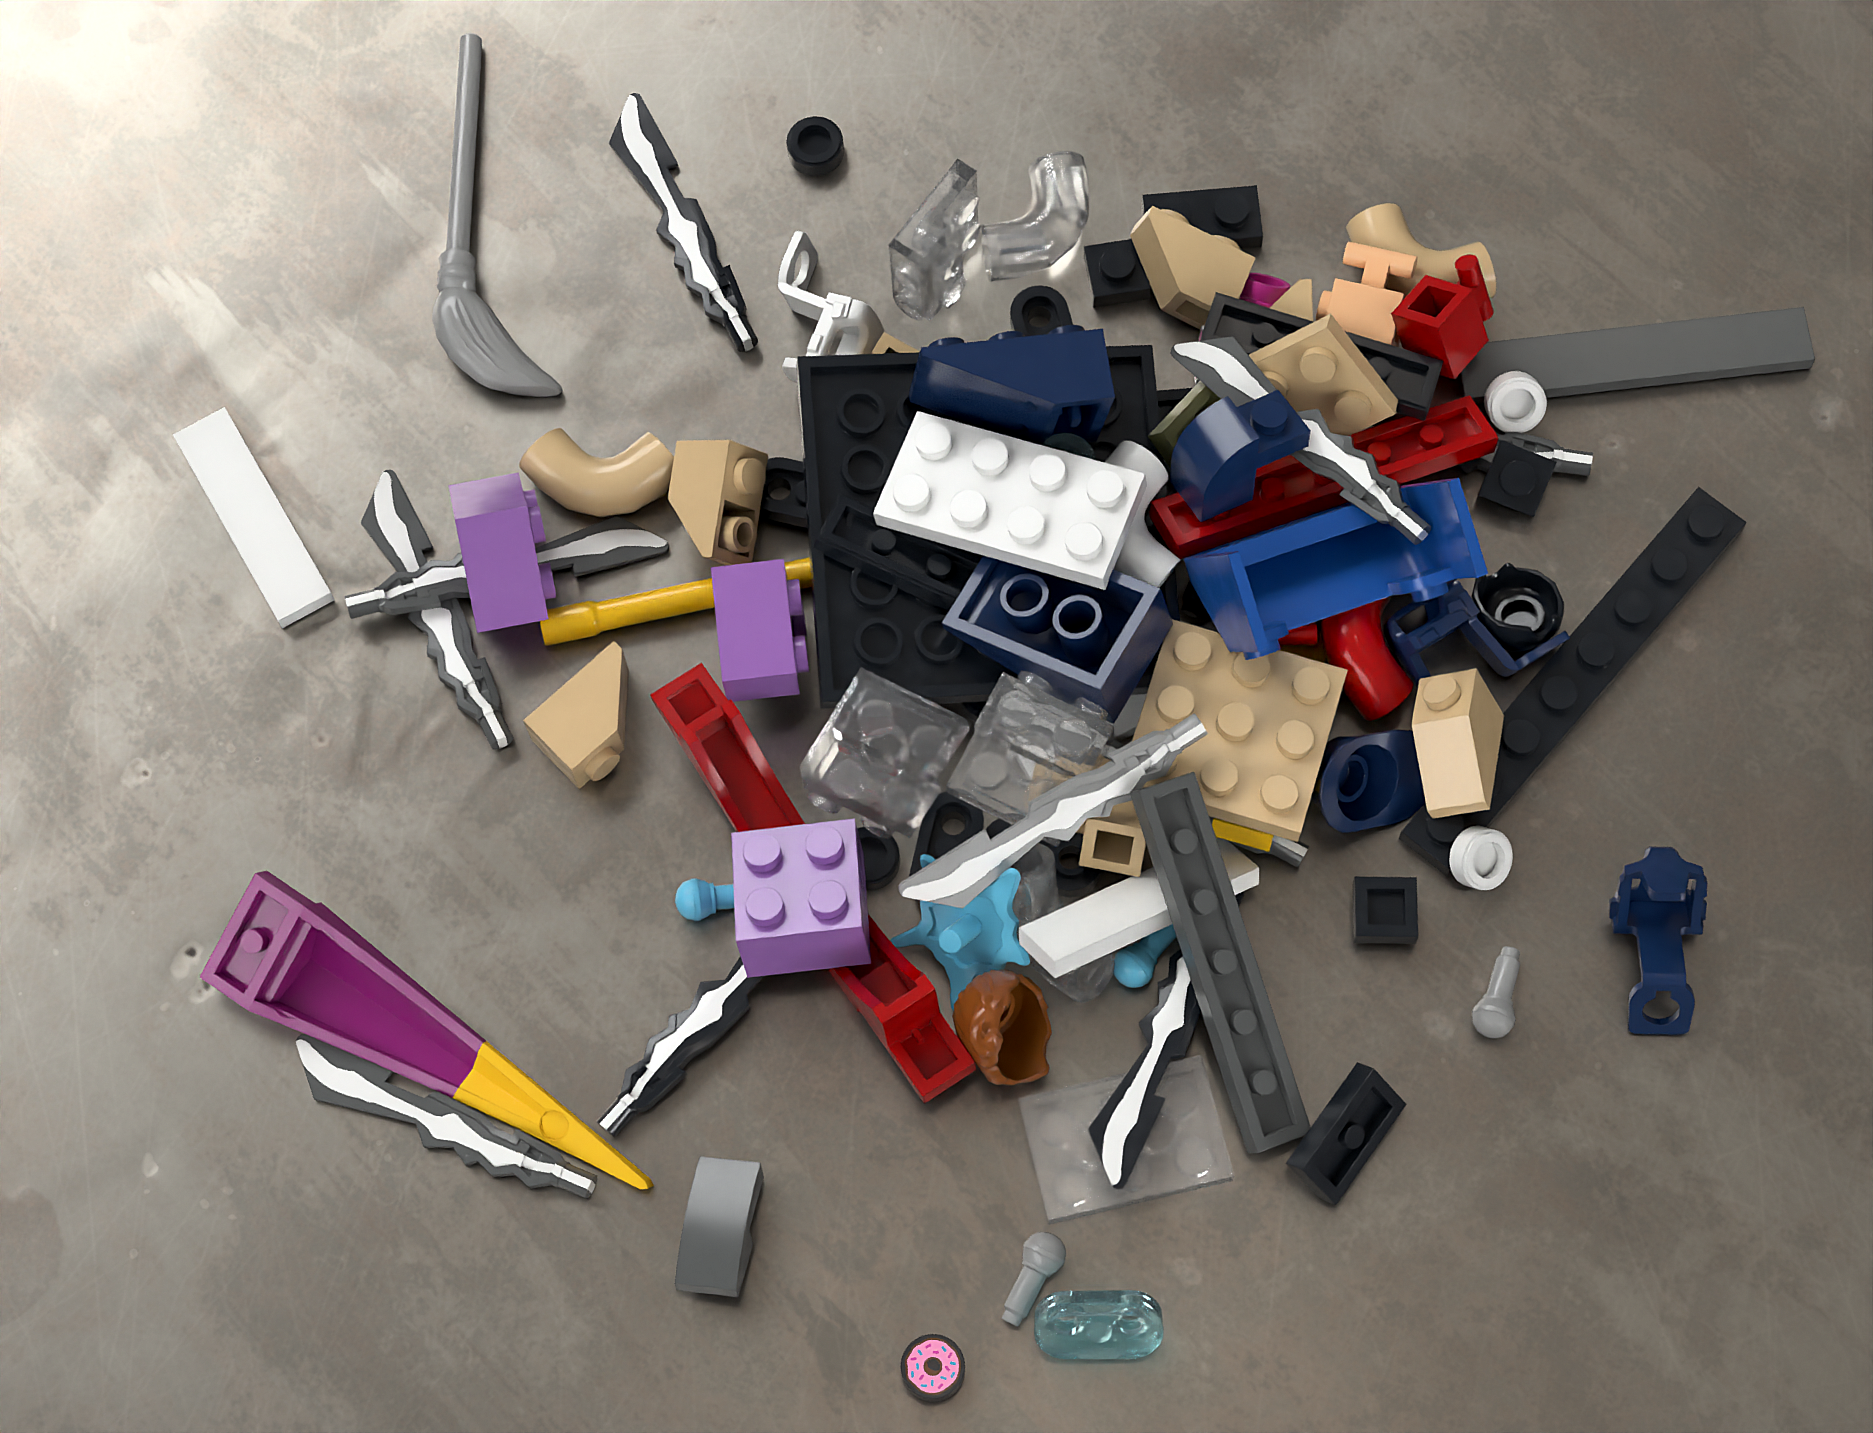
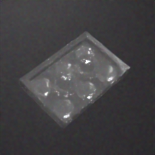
M1202 1055L1169 1063L1154 1094L1164 1097L1166 1101L1126 1186L1119 1190L1111 1186L1088 1133V1128L1127 1073L1018 1098V1105L1048 1225L1233 1181L1234 1173Z

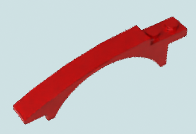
M702 663L650 694L653 703L736 832L805 824L771 769L742 714L733 701L725 697ZM868 914L871 964L828 968V970L856 1011L862 1013L925 1104L977 1070L976 1063L940 1013L936 989L930 980L900 953Z

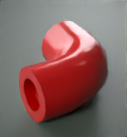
M1392 596L1320 620L1321 641L1329 665L1347 669L1342 689L1367 721L1378 719L1392 711L1407 698L1414 686L1412 680L1387 648L1381 630V615Z

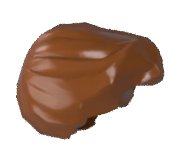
M1005 969L990 970L972 979V982L958 994V999L954 1003L952 1018L957 1037L987 1080L996 1085L1012 1086L1021 1082H1033L1049 1073L1050 1067L1046 1059V1046L1052 1030L1047 1014L1049 1007L1044 1000L1042 990L1029 977L1015 974L1013 971Z

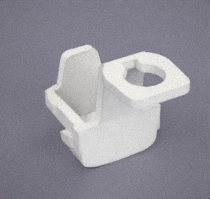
M795 231L781 263L778 287L793 311L818 320L815 332L812 334L808 344L806 356L828 355L836 333L840 329L843 330L844 334L835 355L871 354L885 332L881 321L874 310L862 301L830 292L827 298L824 299L806 291L818 260V253L806 232ZM801 254L802 262L800 272L796 280L794 281V270L796 261L799 255ZM785 358L782 369L790 380L797 382V359Z

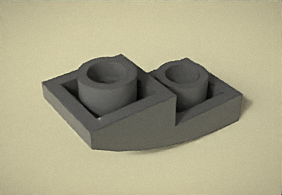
M699 1157L681 1234L675 1276L676 1290L732 1297L739 1296L753 1246L749 1229L764 1179L760 1162Z

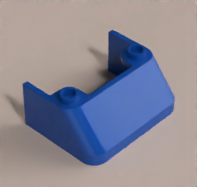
M1453 478L1400 486L1404 502L1431 525V531L1428 536L1417 545H1414L1395 527H1391L1389 524H1381L1352 503L1347 502L1183 558L1190 582L1230 652H1243L1245 660L1255 659L1280 650L1281 647L1278 639L1288 635L1289 630L1392 595L1411 593L1414 603L1444 595L1449 592L1446 583L1448 581L1478 578L1488 574L1460 479Z

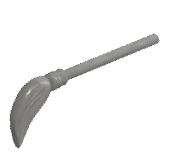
M466 33L460 37L447 244L446 251L442 252L438 258L440 263V269L437 272L439 295L435 301L432 314L436 337L449 358L470 377L487 388L514 395L535 397L558 396L563 391L561 385L519 348L493 310L475 293L476 274L474 270L476 259L469 253L482 39L475 33Z

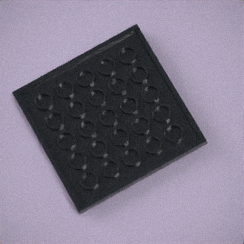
M1152 345L1106 346L1115 398L1097 442L1051 446L1050 448L1105 462L1121 442L1132 441L1149 450L1164 466L1163 457L1148 438V435L1160 423ZM920 352L797 356L796 374L820 709L1054 698L943 628L942 622L949 611L932 604L933 602L922 597L918 598L898 589L899 587L894 584L892 586L861 572V569L857 567L854 569L824 555V552L814 548L815 540L839 493L875 509L917 411L977 428L981 427L910 402L909 391ZM1166 483L1151 501L1168 496ZM1150 501L1144 518L1147 529L1156 541L1169 550L1149 517ZM849 512L846 526L853 529L852 520L855 514ZM1174 569L1160 588L1171 619L1180 621ZM1162 644L1131 695L1147 694Z

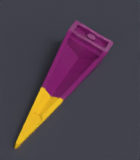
M267 870L254 874L199 978L252 1013L314 1037L447 1095L583 1160L640 1190L649 1189L654 1186L646 1174L322 902L314 903Z

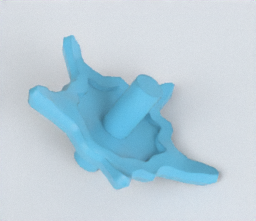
M926 854L920 856L922 868L935 861L932 856ZM1009 868L964 908L920 900L922 918L919 924L890 940L896 948L924 945L933 952L935 958L945 967L951 989L950 1002L953 1011L958 994L976 976L990 970L1005 969L1007 962L1017 963L1022 966L1030 963L1029 954L1019 944L1016 933L1019 919L1012 909L1013 899L1021 880L1020 872L1015 868Z

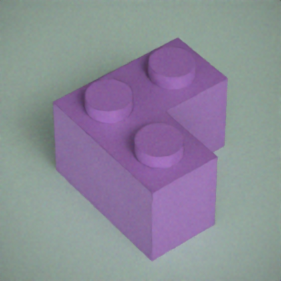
M519 472L448 485L477 633L548 620L545 600L556 598L550 562L538 564L534 543L544 542L546 539L535 489L523 491Z
M784 559L711 567L721 676L726 698L736 702L800 694L798 673L809 672V662L805 638L807 637L805 612L799 579H787Z

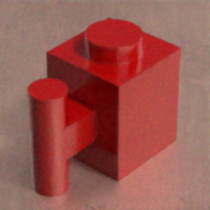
M1472 254L1463 255L1456 260L1455 268L1459 278L1456 284L1425 275L1391 313L1402 348L1442 360L1443 365L1440 375L1456 379L1489 341L1483 322L1490 319L1494 313L1478 258Z

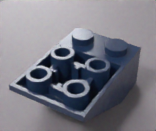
M1066 325L1055 328L1049 334L1025 336L1019 331H1007L993 335L986 341L964 343L963 339L957 337L933 341L928 347H921L909 391V398L912 403L989 431L1051 447L1097 442L1114 401L1115 394L1103 329L1084 330V327L1080 325Z

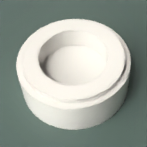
M1511 371L1498 376L1490 383L1485 393L1484 406L1486 413L1497 428L1504 432L1524 433L1534 428L1542 420L1546 411L1547 400L1543 389L1535 378L1525 372Z
M1472 826L1462 831L1455 839L1450 851V868L1455 879L1461 884L1479 890H1490L1499 886L1509 874L1513 853L1511 844L1503 833L1482 826Z

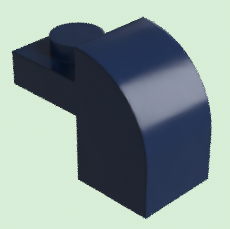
M1279 390L1238 407L1227 396L1202 411L1180 435L1172 453L1170 482L1199 521H1206L1253 500L1256 470L1308 447L1311 430Z

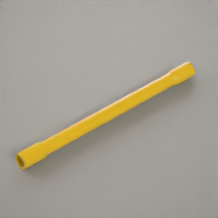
M810 557L784 562L788 580L799 579L800 589L812 587ZM712 578L599 602L584 601L547 609L549 619L540 621L545 646L596 636L606 630L715 608Z

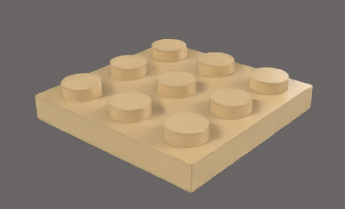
M1172 619L1173 625L1163 640L1132 742L1152 731L1170 729L1193 713L1197 715L1208 734L1182 750V753L1176 756L1166 776L1147 781L1143 788L1195 772L1210 817L1298 842L1347 669L1281 650L1255 659L1245 660L1243 652H1230L1218 632Z

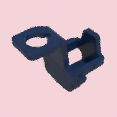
M1457 579L1446 582L1449 589L1448 593L1414 603L1412 601L1395 612L1383 626L1387 642L1417 688L1420 678L1431 677L1419 653L1458 629L1463 632L1465 637L1494 671L1503 677L1513 675L1570 639L1565 630L1514 661L1478 620L1477 614L1480 612ZM1424 605L1427 622L1409 634H1405L1397 624V621Z
M1649 846L1645 849L1643 859L1624 865L1623 872L1619 876L1617 892L1614 897L1609 899L1608 911L1613 933L1634 934L1637 937L1642 981L1632 988L1628 997V1029L1634 1034H1685L1690 1029L1695 1007L1693 990L1686 983L1681 935L1703 934V920H1706L1707 902L1704 898L1707 897L1708 883L1703 867L1685 861L1673 847ZM1632 879L1641 880L1639 885L1632 887ZM1689 879H1692L1691 890L1687 889ZM1656 991H1669L1670 998L1679 1005L1678 1010L1673 1015L1660 1019L1649 1017L1643 1012V1008L1647 1002L1656 998Z

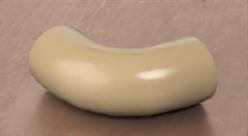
M1392 203L1380 204L1365 209L1355 215L1346 226L1351 242L1418 257L1413 279L1390 275L1387 290L1404 293L1407 296L1425 275L1456 284L1459 281L1455 268L1456 260L1463 255L1472 254L1478 258L1489 297L1493 298L1496 294V277L1493 264L1485 246L1481 242H1474L1448 250L1426 248L1417 242L1411 234L1401 208Z
M556 428L541 436L528 448L520 461L519 468L541 491L566 509L597 517L633 513L665 495L670 487L674 456L657 437L647 432L620 454L614 457L599 458L587 454L562 428Z

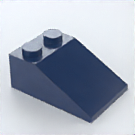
M983 555L944 618L942 625L946 631L1059 701L1114 724L1172 627L1173 622L1161 588L1114 569L1111 572L1106 589L1103 590Z

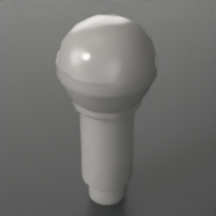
M1505 946L1502 948L1500 956L1495 960L1487 994L1483 995L1482 999L1472 1010V1023L1476 1030L1485 1037H1504L1515 1025L1516 1018L1511 999L1520 968V962L1518 961L1520 951L1513 947Z
M1037 1232L1031 1235L1023 1245V1261L1021 1264L1024 1266L1005 1302V1312L1001 1318L1016 1327H1019L1022 1319L1028 1316L1046 1277L1050 1278L1065 1263V1245L1060 1238L1052 1233Z

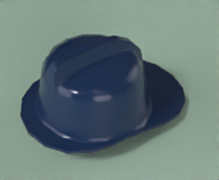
M1395 729L1362 736H1338L1327 742L1311 797L1317 807L1321 809V813L1329 826L1343 833L1395 824L1411 817L1426 803L1412 730Z

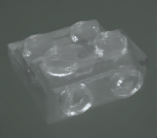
M959 159L954 162L888 245L893 298L897 306L915 320L925 318L931 322L942 306L948 309L958 300L966 284L963 260L965 253L972 247L981 229V225L978 222L980 197L977 192V170Z
M860 668L799 766L804 789L808 790L807 797L814 805L828 813L837 814L844 807L861 815L860 821L863 826L879 837L891 838L896 831L911 838L941 791L938 778L970 730L967 719Z
M1021 671L1016 679L1003 672L974 725L975 733L946 785V791L1014 825L1027 816L1029 801L1075 775L1098 769L1113 743L1114 726L1106 722L1108 713L1089 700L1076 698L1073 704L1070 705L1051 696L1053 687L1046 680L1033 673ZM1050 837L1042 839L1058 847L1061 841L1060 839Z

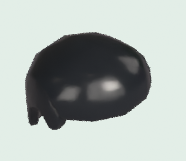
M1505 563L1494 574L1490 576L1484 575L1475 579L1471 599L1480 611L1477 614V618L1506 651L1520 652L1536 648L1551 639L1560 629L1564 615V601L1556 583L1540 571L1515 568L1513 564Z

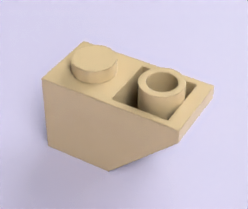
M1154 206L1134 225L1130 234L1160 309L1198 329H1201V326H1205L1216 292L1237 299L1240 298L1255 257L1241 251L1238 244L1224 236L1210 235L1190 225L1183 215L1168 209L1160 210Z
M685 440L676 442L668 500L702 557L725 565L752 563L762 493L766 478L768 454L732 440Z

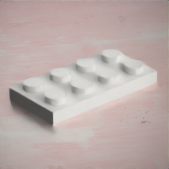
M917 411L873 515L876 525L1105 590L1146 490L1147 482L1146 475L1141 472Z

